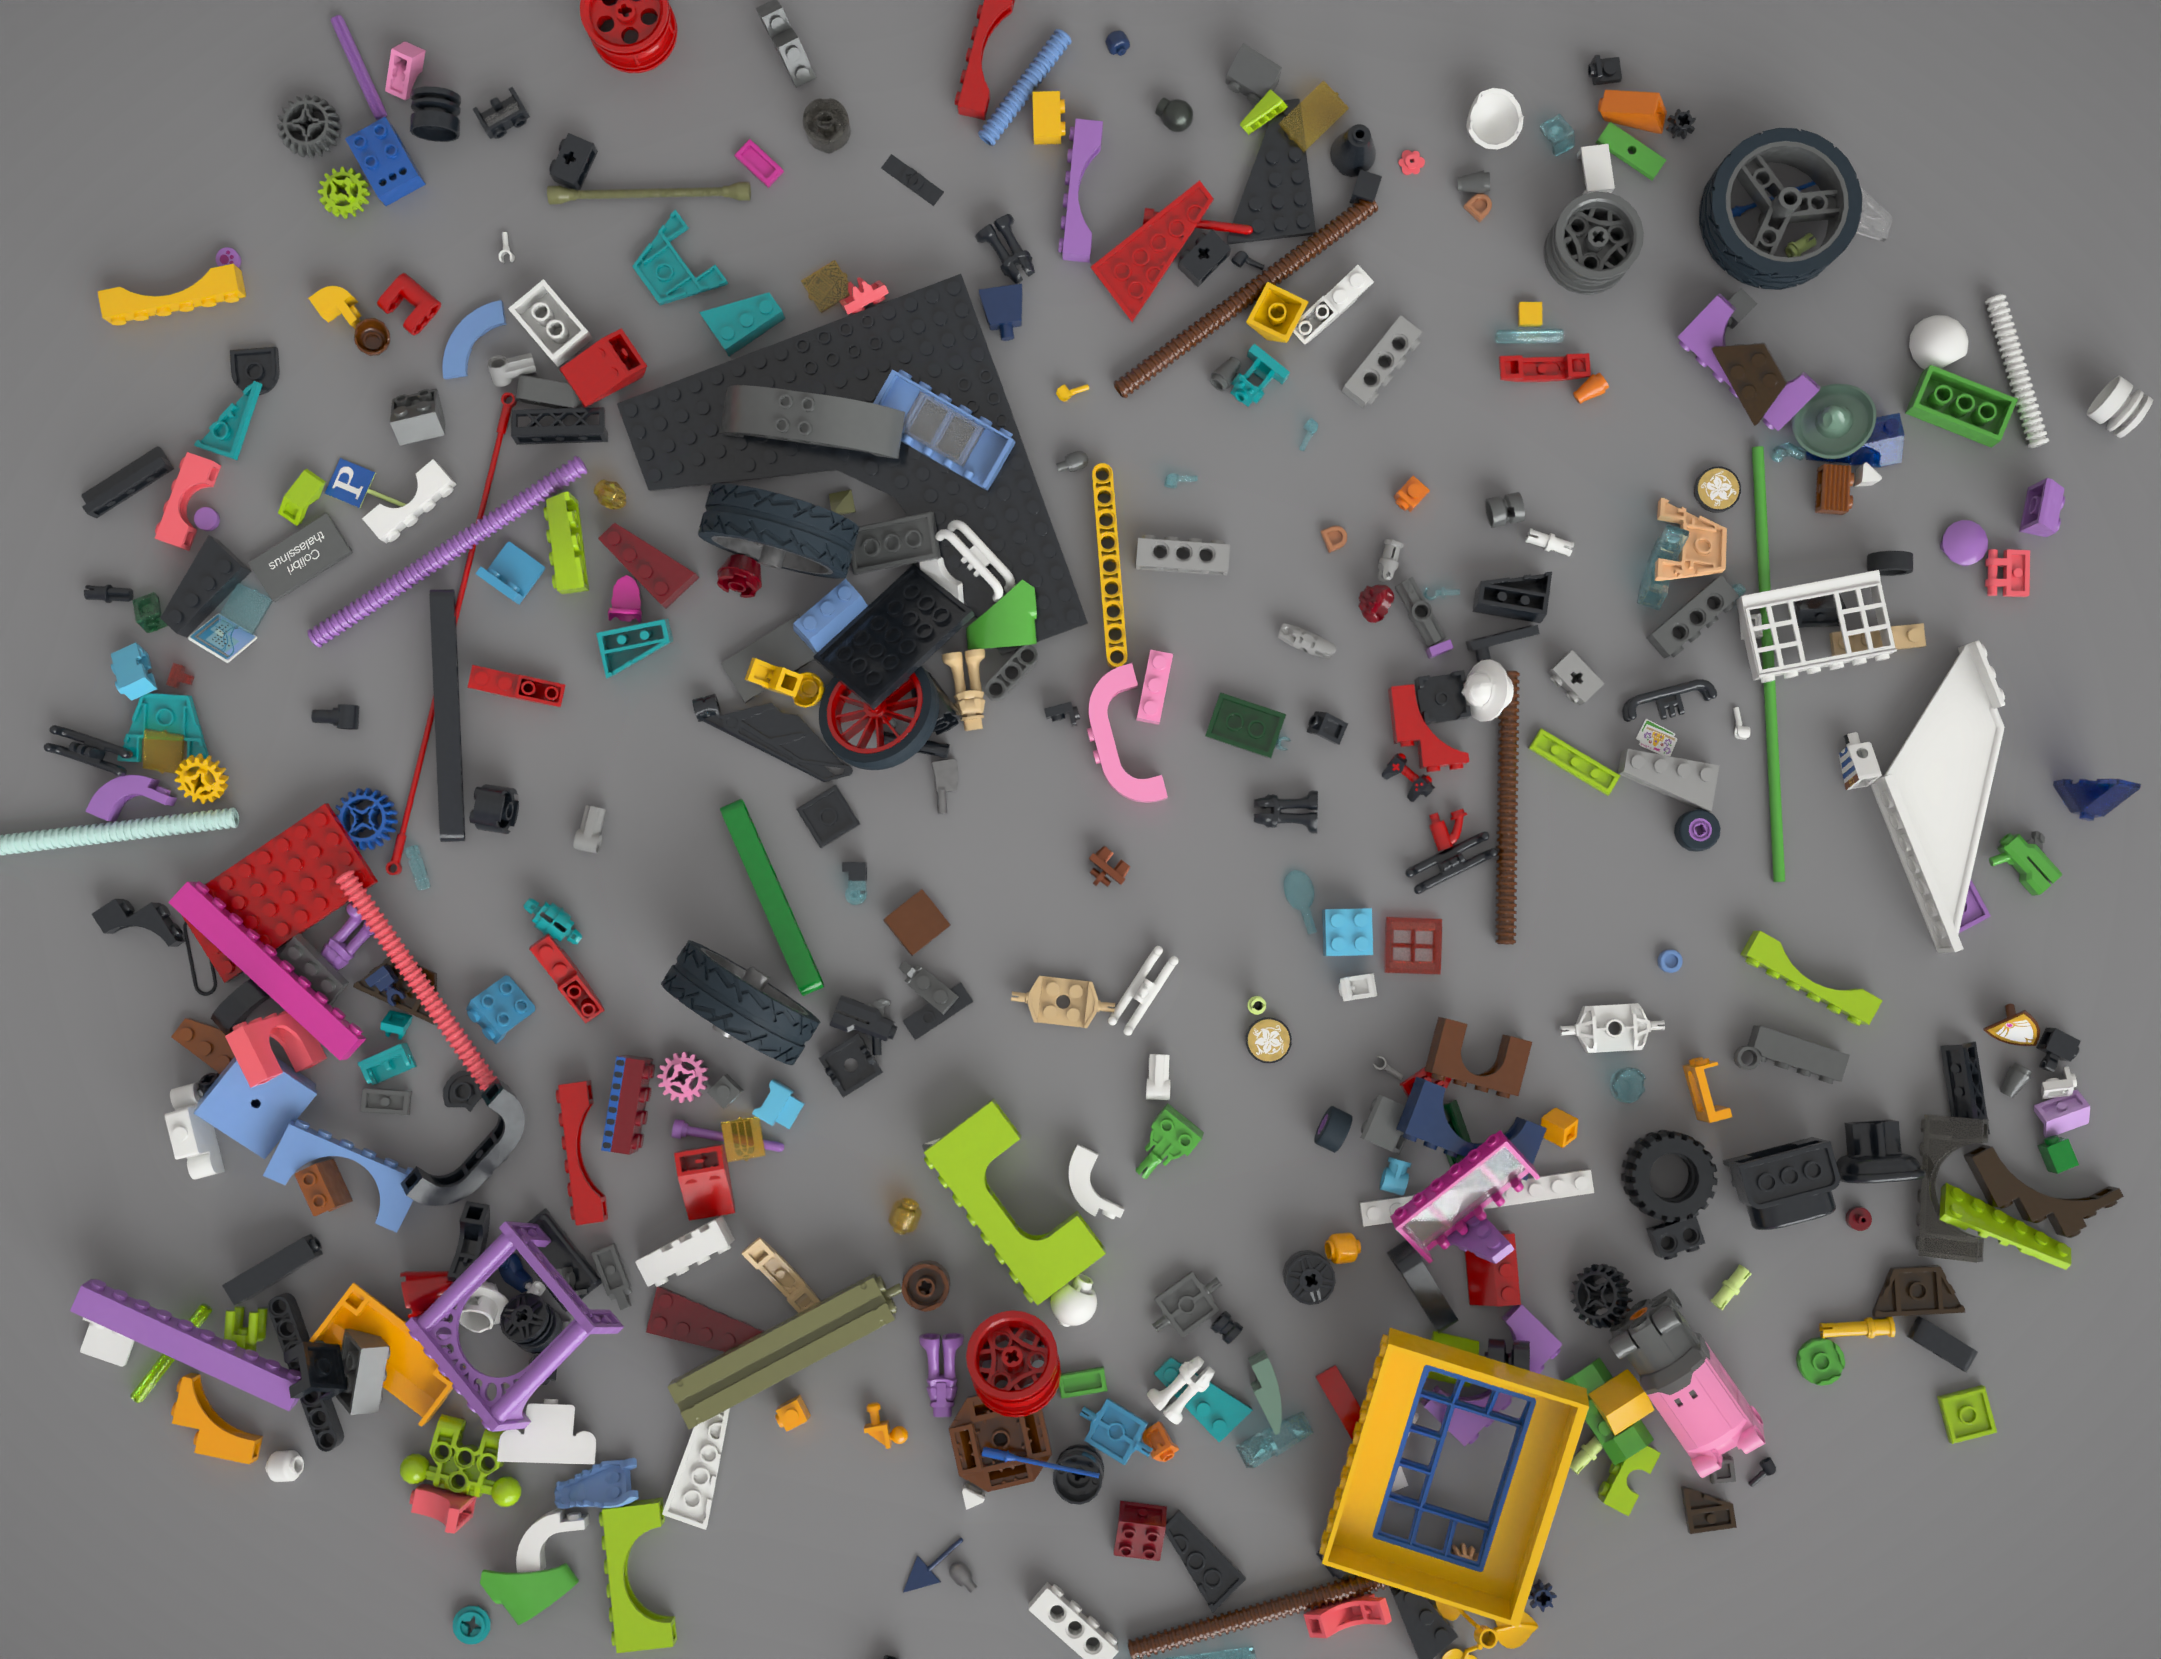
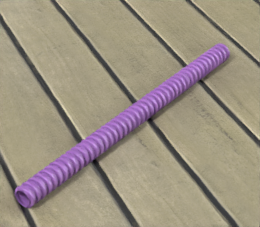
M574 456V460H568V464L561 465L562 468L559 469L557 467L555 469L556 472L553 473L551 471L548 477L545 475L542 481L540 479L537 480L536 485L534 483L531 484L530 489L528 487L525 488V492H519V496L514 495L513 500L508 499L507 504L502 503L500 508L496 507L494 512L490 511L488 516L484 515L482 520L478 519L477 523H472L470 528L465 527L464 532L459 531V535H453V539L446 540L447 543L442 542L440 544L441 547L436 546L434 551L430 550L428 555L424 554L422 556V559H416V563H410V567H404V571L399 570L398 575L393 574L392 579L387 578L385 583L381 582L380 586H375L373 591L369 590L368 594L364 593L362 595V598L358 597L356 602H350V606H344V610H338V614H332V618L327 617L325 619L326 622L321 621L319 623L320 626L315 625L313 630L309 629L307 631L309 639L315 646L322 647V643H328V639L333 640L335 638L334 635L339 636L341 631L345 632L347 627L351 628L353 623L357 624L359 619L363 620L365 618V615H371V611H377V607L382 608L383 603L388 604L389 600H394L395 596L401 595V592L405 593L407 588L411 589L413 584L417 585L419 580H425V576H431V572H437V568H443V564L448 565L449 560L454 561L456 556L460 557L462 552L466 553L468 548L472 549L474 544L478 545L479 541H484L486 536L489 538L492 532L494 534L497 533L498 528L501 530L503 525H509V521H515V517L520 518L521 513L526 514L528 509L532 510L534 505L538 506L540 501L544 502L546 497L550 498L551 494H556L558 489L563 490L564 485L569 486L570 481L575 482V478H581L583 473L586 475L588 469L579 457Z

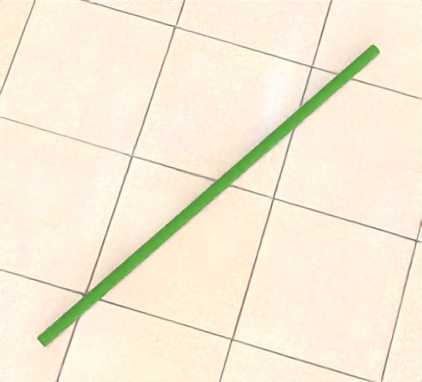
M1763 446L1752 447L1759 593L1771 590ZM1766 607L1760 608L1762 625L1769 624ZM1762 630V647L1774 645L1771 630ZM1774 650L1762 652L1763 669L1775 667ZM1774 680L1763 683L1773 882H1785L1776 684Z

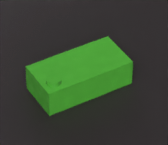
M1929 365L1921 373L1905 414L1992 448L2001 441L2018 399Z

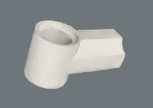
M1149 1054V1078L1146 1082V1100H1170V1055Z

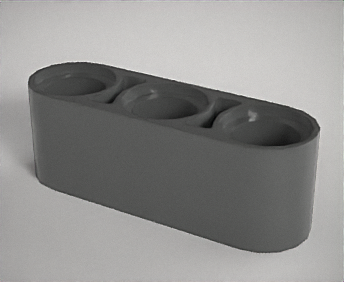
M519 376L515 400L555 409L581 408L582 402L568 383Z
M1024 645L1019 648L987 682L985 691L990 700L995 702L1003 700L1036 665L1038 653L1033 646ZM1026 651H1030L1034 654V659L1031 662H1024L1021 659V655ZM1009 668L1017 669L1018 676L1015 679L1006 677L1005 673ZM1000 685L1003 688L1000 695L993 696L990 694L991 686Z

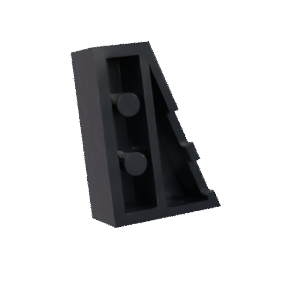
M1552 571L1511 579L1508 577L1481 581L1475 590L1472 612L1541 623L1547 615Z
M1395 1587L1390 1589L1418 1659H1433L1458 1638L1454 1628L1441 1615L1429 1598Z

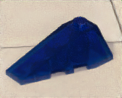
M1900 413L1877 417L1870 438L1853 454L1839 459H1825L1813 455L1804 449L1806 460L1848 463L1855 466L1866 462L1873 468L1902 463L1905 434Z
M2062 779L2053 783L2054 788L2069 811L2073 814H2078L2079 819L2094 821V818L2104 817L2141 787V784L2121 779H2097V781L2079 779V782L2076 784H2072L2073 780Z

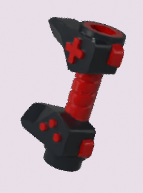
M1397 753L1387 764L1388 767L1383 771L1382 777L1388 780L1402 773L1413 783L1407 795L1411 802H1414L1420 794L1427 797L1435 788L1432 785V778L1424 774L1418 776L1406 766V756L1402 753Z

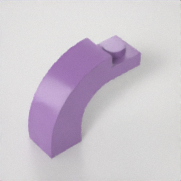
M125 775L112 779L100 787L92 797L85 812L106 821L114 822L117 821L123 806L134 797L145 796L169 806H174L177 798L170 795L171 791L169 789L158 786L160 782L158 779L140 775Z

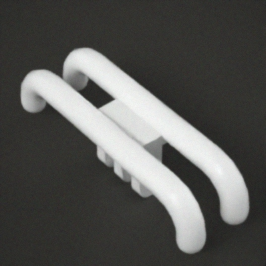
M953 520L948 524L947 529H941L936 533L935 538L938 541H942L944 538L947 539L962 554L963 558L961 561L963 564L969 562L970 564L967 568L969 570L974 568L976 571L973 574L976 577L981 575L993 588L994 595L992 599L994 602L999 601L1003 597V588L995 576L986 568L989 564L1005 579V592L1008 593L1015 586V579L1010 570L967 524L960 520ZM956 529L961 531L974 546L969 549L953 531Z
M1156 946L1152 950L1114 1008V1013L1112 1012L1108 1018V1023L1115 1025L1132 998L1140 1002L1123 1030L1127 1036L1133 1033L1144 1013L1179 962L1176 956H1172L1154 983L1146 979V976L1163 952L1161 946Z

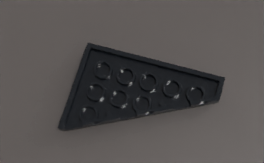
M1300 99L1283 100L1288 107L1269 121L1233 220L1235 224L1252 226L1253 232L1249 235L1229 232L1227 245L1313 235L1316 232Z

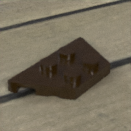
M1764 342L1712 347L1711 349L1753 425L1756 426L1787 384L1767 345Z
M390 956L353 985L354 988L388 1003L386 992H380L376 986L369 987L365 979L382 966L389 965L399 979L393 986L397 990L403 991L406 995L404 999H401L398 994L393 996V1000L396 1002L395 1007L433 1025L437 1024L433 1023V1017L430 1018L428 1016L430 1013L424 1010L426 1007L420 1004L422 1001L416 998L417 994L412 993V987L407 986L409 983L403 980L404 976L399 974L400 970L395 968L396 964L391 963L390 960L392 958ZM417 964L418 968H422V974L425 973L427 975L425 978L431 981L429 984L431 986L434 985L435 989L433 990L437 992V973Z
M1940 1266L1894 1267L1889 1270L1872 1311V1316L1891 1317L1965 1313V1308L1954 1294L1956 1292L1946 1280V1275Z

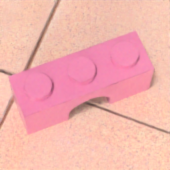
M1150 649L1137 721L1159 725L1173 654Z

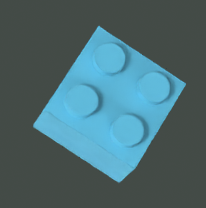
M1372 908L1322 910L1323 956L1373 955Z

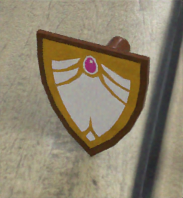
M2014 1004L2005 1005L2007 1018L1983 1028L1993 1038L2013 1045L2036 1046L2040 1038V1028L2036 1019L2026 1010L2016 1013Z

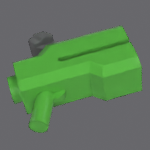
M2039 831L2031 832L2032 839L2025 841L2020 834L2012 835L2009 833L1999 841L2000 845L1997 849L2001 854L1990 857L1989 863L1991 866L2007 862L2020 874L2019 882L2032 896L2042 894L2051 886L2050 882L2053 884L2062 876L2060 870L2043 851L2044 835Z

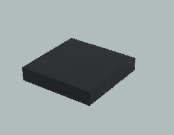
M834 785L796 809L821 849L860 825L837 785Z

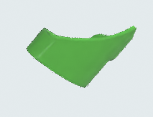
M1021 580L985 613L966 627L968 650L1037 644L1035 588Z

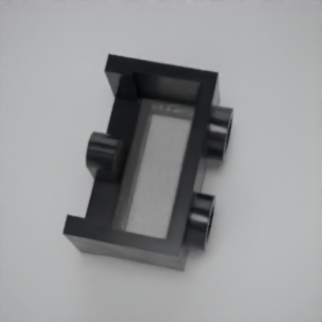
M513 87L509 88L512 96L500 102L497 97L493 98L490 101L492 105L490 109L480 113L477 107L473 108L474 113L490 139L493 137L499 139L505 136L506 130L513 126L516 128L523 126L527 122L526 119L530 117Z

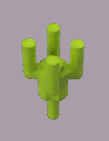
M235 1306L234 1310H226L224 1340H232L237 1346L245 1350L256 1351L257 1342L263 1341L266 1338L268 1308L261 1307L258 1308V1311L249 1312L248 1327H243L244 1306Z

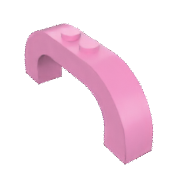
M1132 663L1111 670L1094 687L1088 711L1091 728H1087L1090 742L1095 741L1097 749L1093 751L1096 764H1101L1103 774L1110 786L1129 800L1142 803L1157 802L1168 798L1162 775L1148 779H1137L1124 771L1119 760L1107 714L1109 703L1117 694L1138 688Z

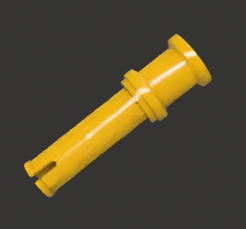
M1892 1316L1885 1319L1867 1317L1864 1321L1820 1323L1819 1332H1823L1820 1333L1821 1338L1865 1335L1869 1339L1882 1335L1894 1337L1895 1323Z

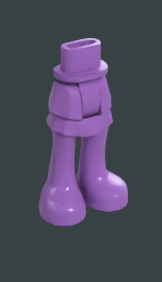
M350 902L346 907V911L350 915L348 920L333 937L329 938L328 943L324 944L321 955L337 971L349 964V960L354 958L358 948L369 937L375 935L369 931L371 928L369 926L366 927L365 923L367 922L364 921L363 927L348 944L345 943L350 934L363 922L361 919L362 915L357 914V908L352 907L353 902Z
M936 1333L922 1334L919 1336L920 1345L926 1350L928 1358V1379H926L928 1387L926 1389L931 1401L930 1406L933 1407V1416L951 1417L958 1389L956 1386L958 1379L955 1374L956 1350L963 1345L964 1335L948 1333L942 1336L944 1374H940V1335Z

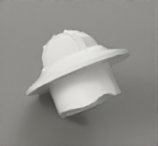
M1489 659L1481 660L1473 666L1467 675L1461 693L1465 696L1466 706L1470 705L1471 716L1480 722H1485L1499 716L1502 710L1512 701L1514 687L1502 665Z
M485 1281L466 1302L459 1323L470 1331L477 1333L492 1329L494 1324H500L501 1313L509 1301L498 1291L496 1284Z

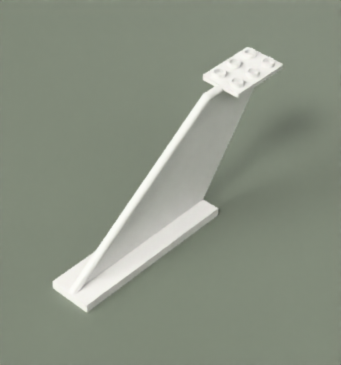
M1979 640L1958 647L1959 656L1884 776L1879 777L1870 785L1938 953H1952L1964 949L1958 934L2005 728L1997 709L2005 705V695L2003 690L1997 685L1995 670L1989 665L1987 650Z

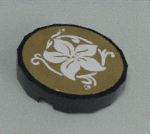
M1722 466L1711 467L1703 471L1696 479L1694 485L1696 501L1701 504L1703 509L1712 513H1720L1732 508L1739 500L1741 494V483L1737 475L1730 469Z
M1264 1017L1254 1021L1249 1026L1245 1035L1246 1047L1249 1054L1255 1060L1262 1063H1275L1282 1060L1288 1054L1292 1045V1036L1289 1028L1282 1021L1273 1017Z

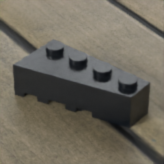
M208 535L160 618L176 634L188 637L252 571L218 539Z

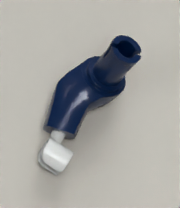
M514 1252L499 1267L503 1280L521 1293L527 1291V1293L541 1296L546 1289L545 1285L540 1281L533 1283V1278L524 1270L519 1257Z

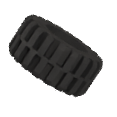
M1659 1130L1658 1133L1651 1132L1646 1134L1644 1139L1639 1138L1634 1142L1636 1146L1633 1149H1628L1626 1154L1629 1157L1627 1161L1623 1160L1622 1163L1625 1173H1621V1181L1625 1182L1626 1186L1623 1189L1625 1194L1630 1196V1202L1644 1214L1665 1222L1687 1221V1217L1694 1218L1699 1215V1209L1705 1210L1709 1205L1706 1202L1708 1198L1713 1199L1715 1192L1712 1191V1187L1717 1185L1718 1178L1714 1177V1172H1717L1716 1164L1711 1162L1713 1158L1711 1153L1704 1149L1705 1146L1700 1141H1696L1693 1137L1683 1133ZM1665 1154L1678 1155L1685 1161L1688 1168V1181L1681 1193L1672 1198H1664L1657 1195L1653 1191L1649 1179L1650 1170L1654 1162Z

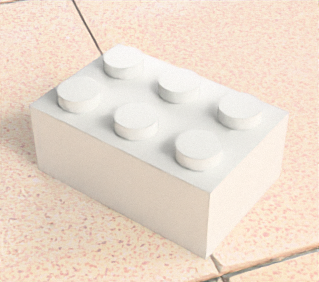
M544 279L508 308L558 368L593 339L586 328Z

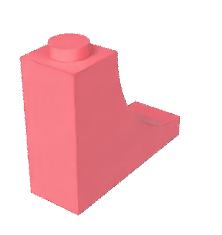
M421 1484L411 1493V1513L434 1518L446 1526L445 1532L455 1534L473 1517L477 1497L455 1493L433 1485Z

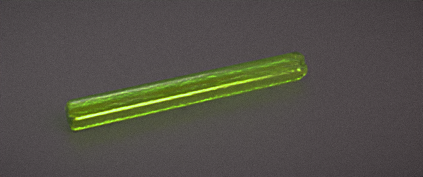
M205 1303L199 1305L188 1321L192 1322L195 1327L200 1328L211 1314L212 1308ZM162 1353L132 1392L130 1398L136 1403L143 1402L175 1359Z

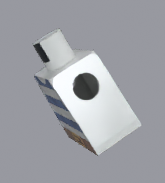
M1857 732L1844 735L1846 748L1839 753V760L1845 789L1851 790L1867 787L1882 776L1872 744L1870 742L1860 743Z

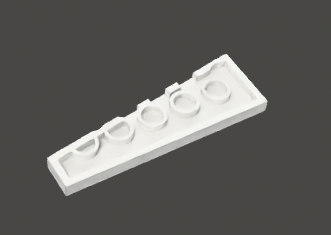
M730 1408L693 1428L662 1515L706 1530Z

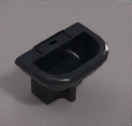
M1878 1120L1845 1123L1847 1155L1840 1157L1836 1162L1841 1182L1857 1184L1918 1180L1926 1176V1171L1920 1168L1917 1159L1911 1155L1903 1154L1901 1151L1899 1121Z

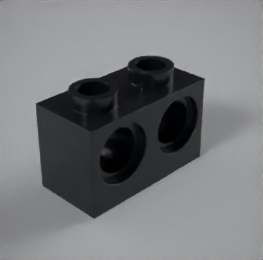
M1687 1217V1221L1664 1222L1646 1228L1655 1255L1664 1258V1260L1675 1258L1678 1256V1252L1684 1250L1686 1252L1696 1251L1700 1249L1699 1245L1705 1244L1697 1217ZM1690 1228L1692 1236L1690 1239L1684 1240L1683 1233L1686 1229ZM1665 1236H1669V1245L1665 1248H1662V1238Z

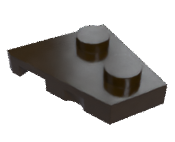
M1681 1486L1689 1534L1737 1528L1733 1503L1686 1486Z

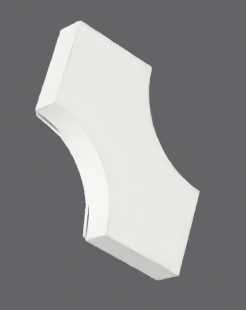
M942 557L919 562L920 570L964 603L963 583L951 576L945 567Z

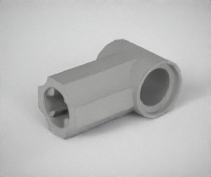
M531 353L511 358L496 355L487 361L492 383L500 387L510 384L513 378L537 373Z
M586 805L581 827L577 830L574 838V849L598 854L602 844L603 836L601 831L606 809Z

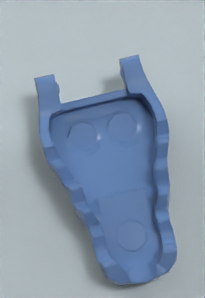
M637 1459L602 1461L600 1464L592 1465L590 1470H582L581 1473L574 1475V1479L556 1482L554 1491L555 1505L559 1509L570 1507L615 1508L637 1500L639 1493L637 1490H631L630 1470L637 1467Z

